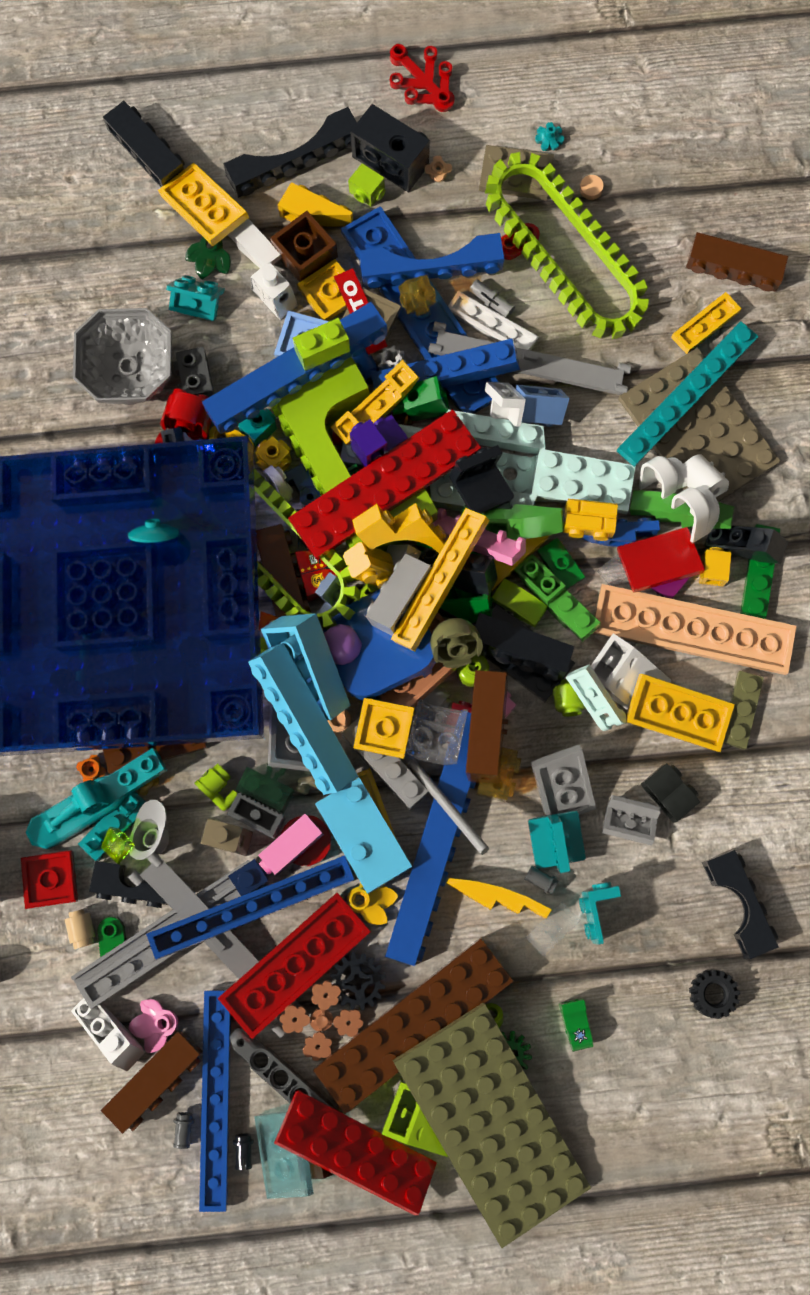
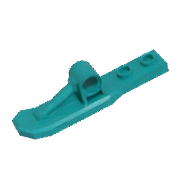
M151 748L109 776L98 777L94 781H84L71 790L72 795L45 812L31 818L25 833L31 845L51 849L117 809L125 797L168 770L157 750Z

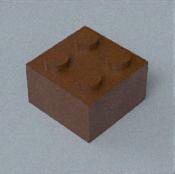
M305 211L270 238L271 244L282 256L281 262L299 282L338 258L337 244L308 211Z

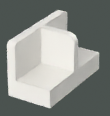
M486 382L485 392L492 398L490 416L494 419H509L514 426L520 427L526 399L510 383Z

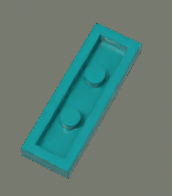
M134 791L124 798L117 809L104 816L78 845L91 858L99 861L135 823L139 809L146 801Z

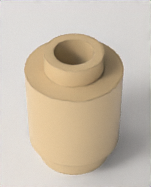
M84 909L68 913L69 918L65 919L69 942L70 944L73 943L74 949L95 944L93 937H96L91 914H85Z

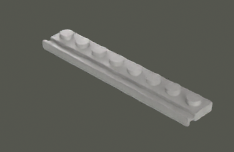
M247 860L196 895L209 909L241 897L230 880L229 875L250 861ZM262 884L261 886H259L258 888H256V889L253 890V891H256V890L261 889V888L266 887V886H265V884ZM174 910L71 976L90 1009L173 955L155 960L146 934L183 920Z

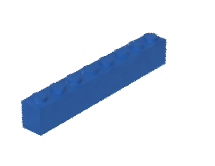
M369 302L340 319L349 338L350 352L305 371L293 347L202 401L205 411L219 433L233 431L242 421L255 418L262 409L268 406H275L281 401V398L288 394L297 393L309 381H317L326 371L337 369L346 359L351 356H359L366 347L382 342L387 336V324L373 303Z
M344 855L146 935L154 958L158 960L348 884L354 880V877Z

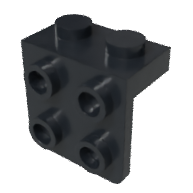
M498 445L490 449L484 447L469 458L468 456L459 458L455 462V466L449 476L467 508L480 514L506 504L514 498L513 492L496 466L503 454Z

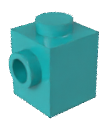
M262 409L255 418L246 419L239 423L238 428L240 433L249 437L257 448L263 440L267 439L277 429L276 417L269 409Z

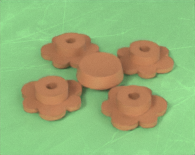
M328 980L324 981L323 984H315L312 987L313 996L311 1000L313 1004H318L319 1008L315 1009L310 1017L306 1014L303 1006L297 1008L294 1005L287 1006L285 1014L280 1016V1022L283 1023V1031L286 1033H292L293 1031L300 1033L303 1031V1027L309 1023L314 1030L318 1031L314 1033L313 1037L309 1036L305 1039L306 1045L303 1047V1054L306 1057H312L314 1061L331 1055L330 1046L332 1041L329 1037H325V1034L321 1031L329 1029L332 1023L338 1028L339 1035L347 1034L349 1037L356 1036L358 1028L363 1026V1021L360 1019V1011L357 1009L350 1011L343 1009L340 1015L333 1019L332 1014L327 1009L331 1005L338 1003L337 997L340 995L341 990L338 985H332Z

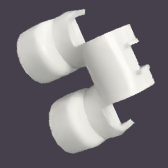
M701 454L691 457L683 464L675 457L666 458L663 456H657L644 463L641 467L639 489L642 490L659 481L662 484L661 497L665 499L675 493L677 489L687 486V489L673 497L671 508L674 510L685 502L690 507V513L694 516L690 540L692 543L709 534L718 522L720 514L716 497L728 490L729 481L725 478V473H720L714 467V463L709 462Z

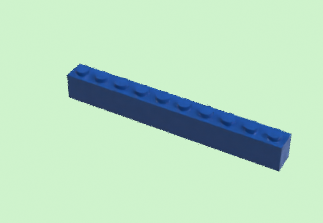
M463 710L460 712L438 783L440 790L460 814L462 812L467 813L471 801L470 798H466L469 788L474 789L476 782L468 781L466 775L471 713ZM435 798L433 799L385 955L387 958L415 966L416 961L422 962L426 947L421 946L424 936H430L433 922L429 921L432 911L437 912L441 897L436 895L439 886H445L449 873L444 871L446 862H452L456 847H452L454 836L459 838L461 834L459 827Z

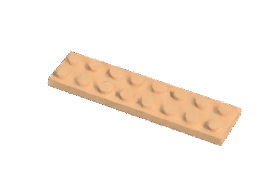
M602 584L600 587L595 617L601 622V626L593 632L595 634L611 637L614 633L621 639L783 675H787L789 672L796 632L795 625L642 592L633 593L632 590Z

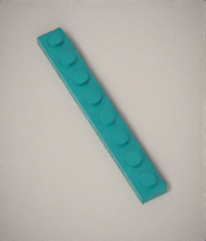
M740 321L618 447L617 452L635 467L759 336Z

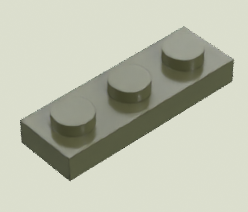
M743 671L737 672L730 703L735 705L723 744L743 750L747 749L764 677Z

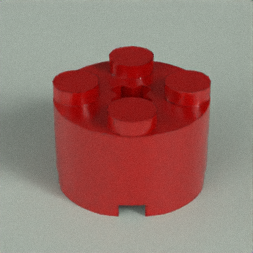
M179 388L174 389L173 393L168 397L160 421L162 429L167 430V428L181 427L183 432H186L192 440L199 441V438H203V441H205L212 420L205 411L202 401L209 397L202 394L196 396Z

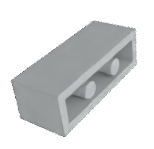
M405 553L403 558L395 564L393 574L389 580L383 583L380 594L375 602H372L368 607L366 618L372 626L393 636L432 568L431 565Z

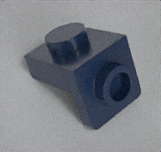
M253 859L230 874L229 878L240 896H243L268 881L266 877L268 874Z

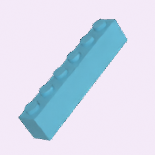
M284 643L270 647L248 661L253 676L261 684L265 697L273 705L277 712L278 720L286 728L290 735L291 743L298 749L302 756L303 764L311 772L315 779L316 787L323 795L336 793L356 779L358 775Z

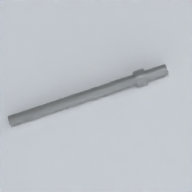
M406 753L405 759H401L402 763L415 774L481 855L485 854L489 850L486 843L419 765L418 758L415 755L412 756Z

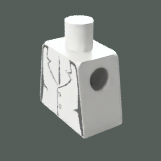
M271 263L265 264L251 276V290L279 320L285 317L288 311H292L298 306L290 283Z

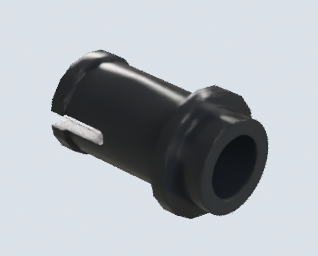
M249 1133L236 1134L235 1140H233L236 1151V1170H243V1159L246 1170L252 1168L251 1144L254 1143V1139H251V1134Z

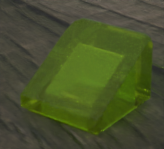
M110 827L101 848L117 864H120L135 844L119 828Z

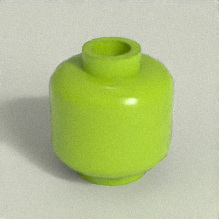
M477 654L471 658L472 662L470 664L457 668L459 680L469 687H474L476 667L481 671H489L487 659L484 656H477Z
M561 680V684L553 689L556 711L562 713L564 717L581 715L582 710L586 707L568 680Z

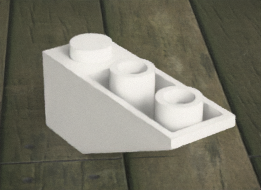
M83 998L71 1010L112 1065L128 1071L146 1052L130 1031L102 1003L90 1009Z

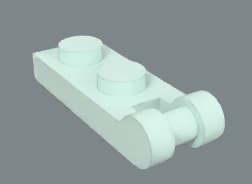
M590 664L567 675L566 679L602 731L611 729L613 725L620 726L626 723L627 717L625 712L617 707Z

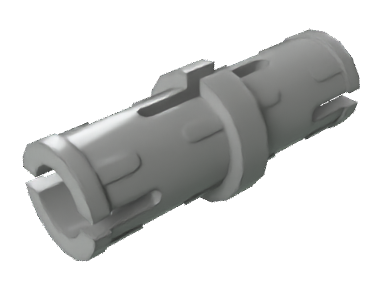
M476 279L469 289L470 293H473L485 302L484 305L486 307H492L506 318L515 309L514 305L499 296L497 290H491L480 282L479 279Z

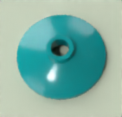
M160 519L145 520V525L130 531L128 538L142 543L168 541L179 536V529L161 524Z

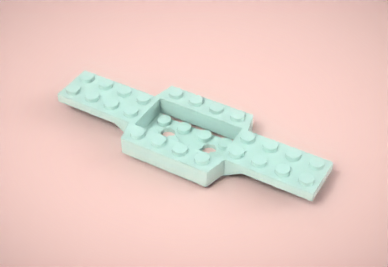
M454 410L479 445L489 447L498 445L500 449L534 454L533 457L502 452L503 454L496 464L502 476L505 469L512 468L516 471L517 477L514 480L505 479L514 494V498L512 501L497 508L512 509L514 504L534 506L535 502L566 503L569 498L618 504L617 513H628L635 467L631 464L546 450L544 426L521 422V426L518 427L514 426L510 420L494 419L489 416ZM399 424L408 438L423 429ZM343 442L341 459L344 465L352 466L356 464L357 467L364 468L352 451L351 444L346 445ZM450 471L429 485L430 498L435 507L462 512L466 504L449 478L452 472Z

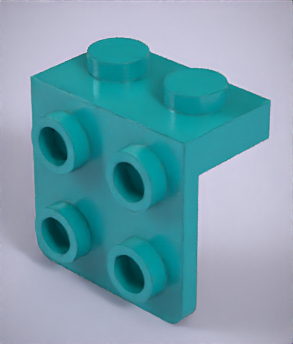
M611 882L592 885L593 890L581 892L582 898H579L581 912L586 914L588 922L584 924L587 939H590L593 944H604L596 901L621 897L619 886H612Z

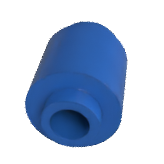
M365 349L359 356H352L368 385L373 383L371 373L379 371V368L372 355H368Z

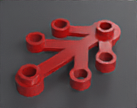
M402 44L394 45L390 49L391 63L395 66H404L415 78H403L400 73H393L390 76L391 88H408L405 91L404 98L405 102L409 105L416 103L433 104L439 112L449 111L455 102L454 94L449 90L452 64L448 61H443L439 64V75L441 76L439 89L433 82L434 63L437 60V49L434 46H427L424 49V59L426 61L424 73L408 57V51ZM443 68H448L449 70H448V71H443L442 69H443ZM398 79L400 82L395 83L393 80ZM416 89H426L430 94H418ZM409 95H414L415 97H414V98H409L408 96H409Z

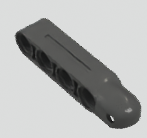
M243 1028L235 1029L230 1035V1041L234 1050L249 1063L251 1069L290 1104L297 1088H304L307 1090L308 1096L333 1108L332 1103L256 1037L251 1039ZM240 1039H243L245 1043L241 1044ZM263 1052L268 1056L269 1060L266 1066H260L256 1063L255 1056L257 1053ZM284 1070L288 1074V1082L284 1084L278 1083L275 1079V1072Z

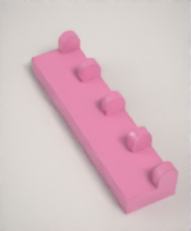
M440 508L438 510V519L433 524L435 526L439 524L447 536L444 540L447 541L461 515H458L455 519L447 516L446 510ZM485 528L472 551L482 555L493 556L495 560L513 566L526 553V539L519 537L515 541L507 538L506 531L500 530L498 534L487 531Z

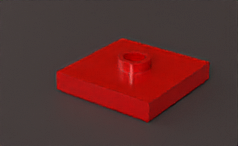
M72 850L20 858L25 909L78 902L74 852Z

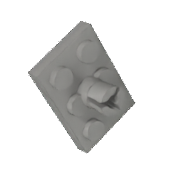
M580 745L530 761L545 816L574 810L581 815L596 809Z

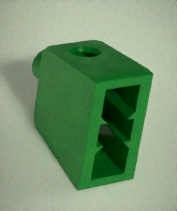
M437 376L416 382L392 412L394 415L407 413L412 421L441 417L449 409L447 393Z

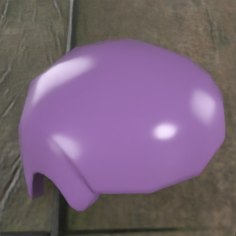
M338 624L330 627L324 633L335 664L344 665L350 663L359 655L362 643L357 633L350 626Z

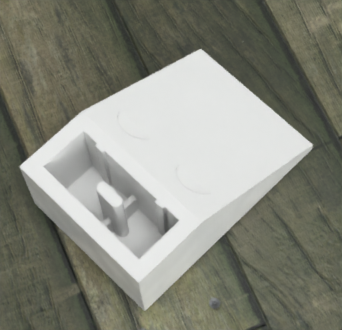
M614 633L591 664L592 669L611 698L627 710L629 709L639 674L671 682L669 677L635 647Z

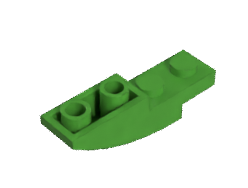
M514 504L512 509L494 508L482 514L490 520L486 526L487 531L498 534L500 530L506 531L507 538L516 540L519 537L525 539L557 534L564 530L562 508ZM466 505L463 507L462 513L464 512L465 508H467Z
M533 554L514 569L531 593L548 606L547 610L565 629L569 628L582 642L601 626V622L566 590V585Z

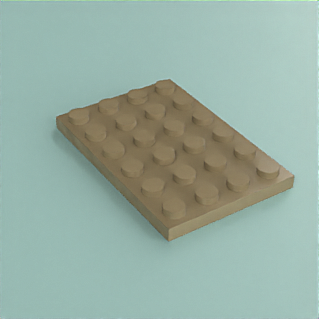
M698 347L634 386L627 393L619 396L618 400L637 427L702 362L705 357ZM720 378L653 447L658 456L666 458L675 457L682 464L697 454H701L709 462H713L714 467L720 473L724 472L725 478L729 481L728 490L716 497L718 502L780 463L777 455Z

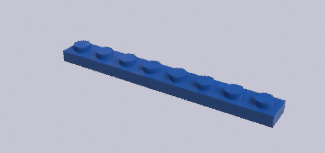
M226 990L204 991L199 1212H226L228 1206L231 1014L218 1000V997Z

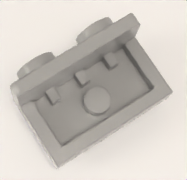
M612 795L606 806L602 833L652 846L655 840L657 819L661 813V807L649 802L631 800L625 796Z

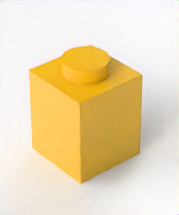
M719 547L707 549L701 556L705 570L704 573L700 574L699 584L723 587L729 581L731 552H725L723 548Z

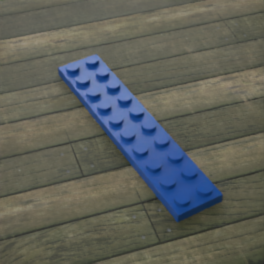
M381 206L341 228L342 235L358 259L359 250L381 247L394 254L416 259ZM430 279L425 282L410 281L402 285L386 284L378 287L384 298L401 305L402 310L397 318L424 359L440 356L428 352L430 343L436 344L438 332L433 331L434 322L446 324L445 332L467 336ZM495 376L444 389L460 412L475 414L492 403V398L485 392L486 382H498Z

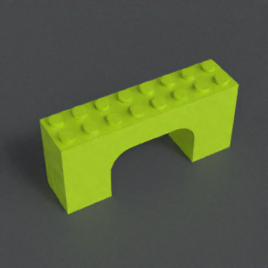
M352 356L346 359L337 369L326 371L317 381H309L297 393L284 396L278 404L270 407L275 417L279 418L286 438L289 437L296 457H300L305 469L309 471L312 482L321 496L350 477L347 468L329 437L331 426L348 410L351 413L369 396V387ZM423 489L390 511L394 518L416 503L421 510L426 509L430 513L433 522L438 519V511L426 489ZM354 535L345 541L347 550L358 542L363 541L357 535ZM409 540L388 542L376 548L386 552L389 545H401Z

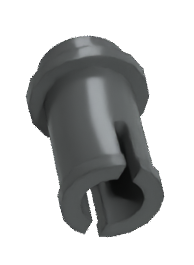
M531 866L524 879L543 889L545 894L547 892L552 894L558 884V880L555 879L554 875L551 877L534 866Z
M179 1112L176 1118L173 1119V1122L176 1123L174 1148H190L191 1126L195 1122L192 1118V1113Z

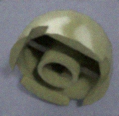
M462 618L448 619L437 625L433 630L430 640L435 662L438 663L439 661L447 668H459L472 662L471 658L476 654L479 656L483 649L482 640L477 628L471 622Z

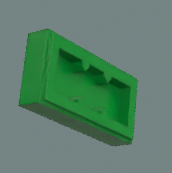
M558 537L537 551V554L547 568L566 585V590L585 579V575Z

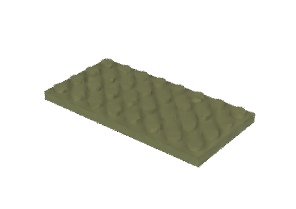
M484 1003L392 1060L501 1248H504L591 1189Z

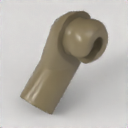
M313 776L300 777L297 781L296 791L301 794H308L310 787L317 788Z

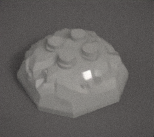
M147 308L98 309L74 332L73 379L98 403L126 405L144 403L155 394L160 393L171 379L172 332Z

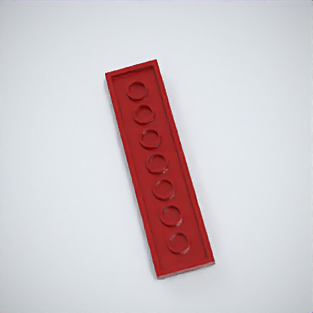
M452 409L288 517V520L315 559L318 560L356 535L353 519L376 504L383 511H392L452 471L455 462L463 456H468L469 458L475 455L481 447Z

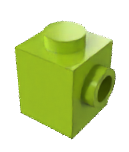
M363 163L348 180L349 192L360 203H366L372 207L385 194V178Z

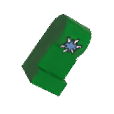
M579 998L558 1003L572 1052L592 1048L593 1040L584 999Z

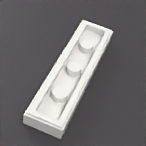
M457 291L448 305L456 319L496 342L512 338L517 348L531 351L538 341L539 336L460 291Z

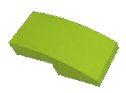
M505 578L492 596V602L513 612L514 617L533 627L537 626L548 609V606L538 598Z

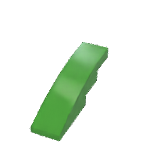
M633 490L629 509L631 515L655 516L659 522H681L682 528H693L694 516L690 513V507L686 502L674 510L671 508L672 499L677 494L673 493L663 499L661 497L662 492ZM718 502L720 514L718 522L713 529H731L734 506Z

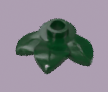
M204 237L201 238L200 242L189 246L186 251L185 260L195 262V271L200 279L203 280L208 277L215 268L223 274H228L231 259L230 255L223 249L222 240L211 249L207 247L208 241Z

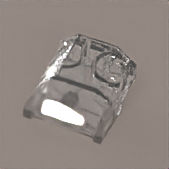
M418 700L407 754L418 760L441 765L457 764L468 710L463 709V711L426 704L423 703V700Z

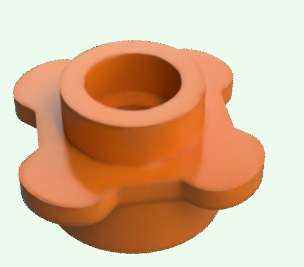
M91 755L90 758L78 762L76 768L83 776V782L105 776L106 769L101 766L99 756ZM90 767H93L92 772L89 771Z

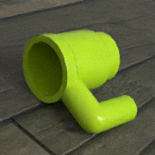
M218 763L213 768L210 767L194 783L222 811L228 810L237 796L234 790L225 799L219 794L227 785L226 782L231 776Z

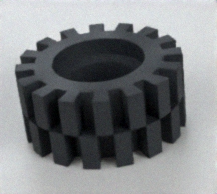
M705 970L703 973L697 974L695 980H692V988H689L691 997L689 998L694 1004L693 1007L702 1015L721 1019L722 1017L729 1016L731 1011L734 1012L737 1009L735 1005L739 1004L738 995H740V990H737L738 984L732 980V976L719 970ZM713 983L720 985L724 991V997L718 1004L709 1003L705 997L706 988Z

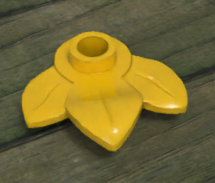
M360 882L359 887L353 888L348 893L347 904L354 912L361 913L366 922L382 925L387 923L384 909L396 901L398 894L385 886H381L367 894ZM361 895L365 898L362 905L355 903L356 896Z

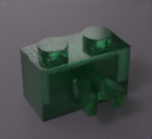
M268 764L265 775L246 767L235 789L239 793H243L282 814L285 813L295 792L292 788L278 782L279 778L284 776L287 769L281 768L271 779L273 770Z

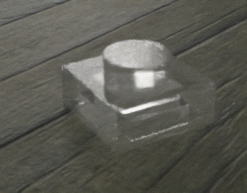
M618 555L614 556L597 571L610 586L617 587L627 579Z

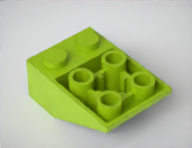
M401 1078L383 1126L382 1135L404 1144L448 1157L405 1081Z

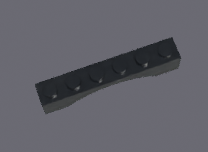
M349 107L328 115L318 132L309 141L295 150L273 156L243 154L223 163L226 176L238 198L248 196L263 186H270L285 176H292L298 170L311 167L322 159L331 158L346 148H352L350 131L357 122Z

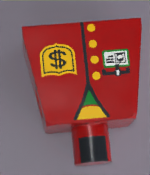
M310 550L295 552L308 602L320 598L315 593L320 582L325 579L329 572L335 576L337 575L321 559L316 560Z

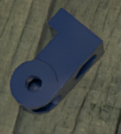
M303 463L284 472L287 477L284 481L290 486H295L300 496L302 508L321 496Z

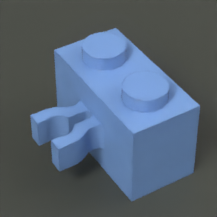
M526 385L516 386V390L526 399L522 422L529 424L539 423L547 427H551L553 424L562 425L570 398L561 389Z

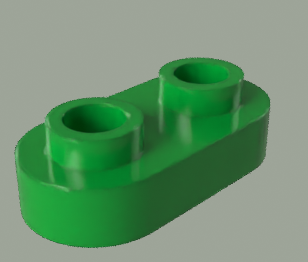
M115 917L105 918L98 925L100 957L126 941L124 923ZM110 925L114 928L112 935H108L106 932L107 927Z

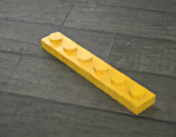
M465 508L391 639L395 643L414 652L416 651L490 521L486 516Z

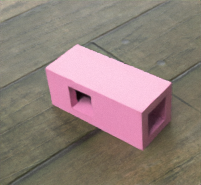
M304 814L258 855L262 859L259 865L268 875L273 872L274 875L278 876L324 834Z

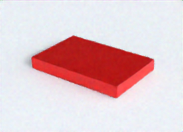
M688 527L617 547L618 555L633 593L704 573L705 569L695 544L690 541L691 534Z

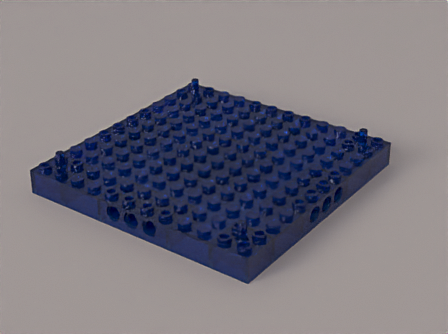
M248 436L0 456V756L263 739L262 686L253 676L248 661L261 654L260 631L258 630L260 615L253 445ZM160 519L161 524L179 529L178 537L154 543L132 541L128 538V533L137 527L145 525V520Z

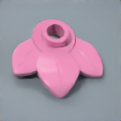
M147 999L141 1001L142 1014L132 1019L129 1024V1031L134 1036L144 1039V1050L146 1053H153L160 1050L166 1044L168 1036L176 1031L178 1017L173 1011L164 1009L159 1001ZM162 1019H165L167 1022L166 1028L162 1025Z

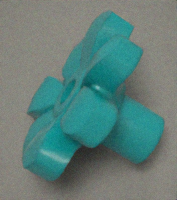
M548 122L546 128L540 126L537 129L535 141L537 144H541V150L547 151L549 146L553 151L557 150L559 145L564 143V136L561 135L563 130L560 126L555 128L552 122Z

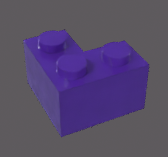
M392 415L387 418L381 417L374 423L371 419L365 423L363 421L359 422L350 432L351 449L364 467L408 439Z

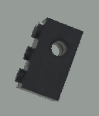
M374 104L370 105L350 131L352 157L408 193L425 172V166L429 164L430 140L422 132L413 130Z

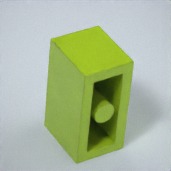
M339 318L292 338L295 352L305 371L350 352L349 338Z

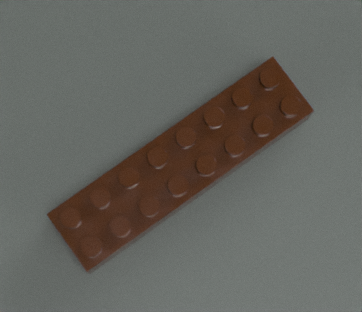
M479 938L318 1064L313 1071L343 1113L346 1114L399 1072L392 1060L478 1005L487 1003L511 984L513 980L484 941Z

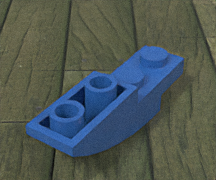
M640 518L636 522H627V519H617L615 534L612 538H608L606 541H598L593 539V536L584 535V537L579 539L604 546L618 547L636 542V537L656 536L660 530L659 520L652 521L651 518Z

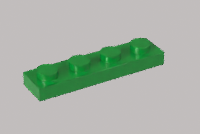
M760 524L754 526L756 528L775 529L780 534V528ZM749 559L740 614L766 619L775 563L758 562Z

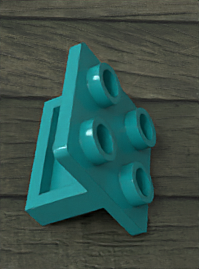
M183 275L182 278L175 279L166 287L167 291H171L169 310L214 321L217 317L219 296L224 294L225 288L218 287V283L213 281H204L202 283L196 281L195 277Z
M576 810L528 820L534 861L537 869L557 866L560 873L569 872V863L586 859L579 813Z

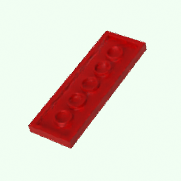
M335 893L220 995L218 1000L249 1037L253 1039L371 931L338 893Z
M299 1090L293 1096L274 1144L415 1216L420 1214L437 1164L436 1161L382 1135V1133Z

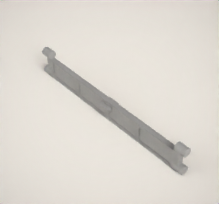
M434 322L433 331L438 332L436 344L430 343L428 352L442 356L494 342L445 332L446 324ZM516 347L520 370L513 372L617 395L627 393L628 386L622 385L624 373H630L631 365L619 362L616 370Z
M156 852L148 858L152 864L141 874L135 870L128 877L136 886L146 880L182 919L209 909ZM231 931L203 941L238 979L259 962ZM296 1000L291 1004L297 1008L301 1006ZM285 1010L276 1017L278 1022L271 1028L280 1038L286 1034L282 1028L283 1023L280 1022V1016L285 1014Z

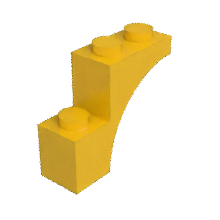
M416 503L394 518L388 510L383 511L376 504L352 520L356 535L370 550L388 542L411 540L424 543L440 554L445 545L444 538L447 537L439 524L435 526L432 523L433 518L426 509L421 510Z

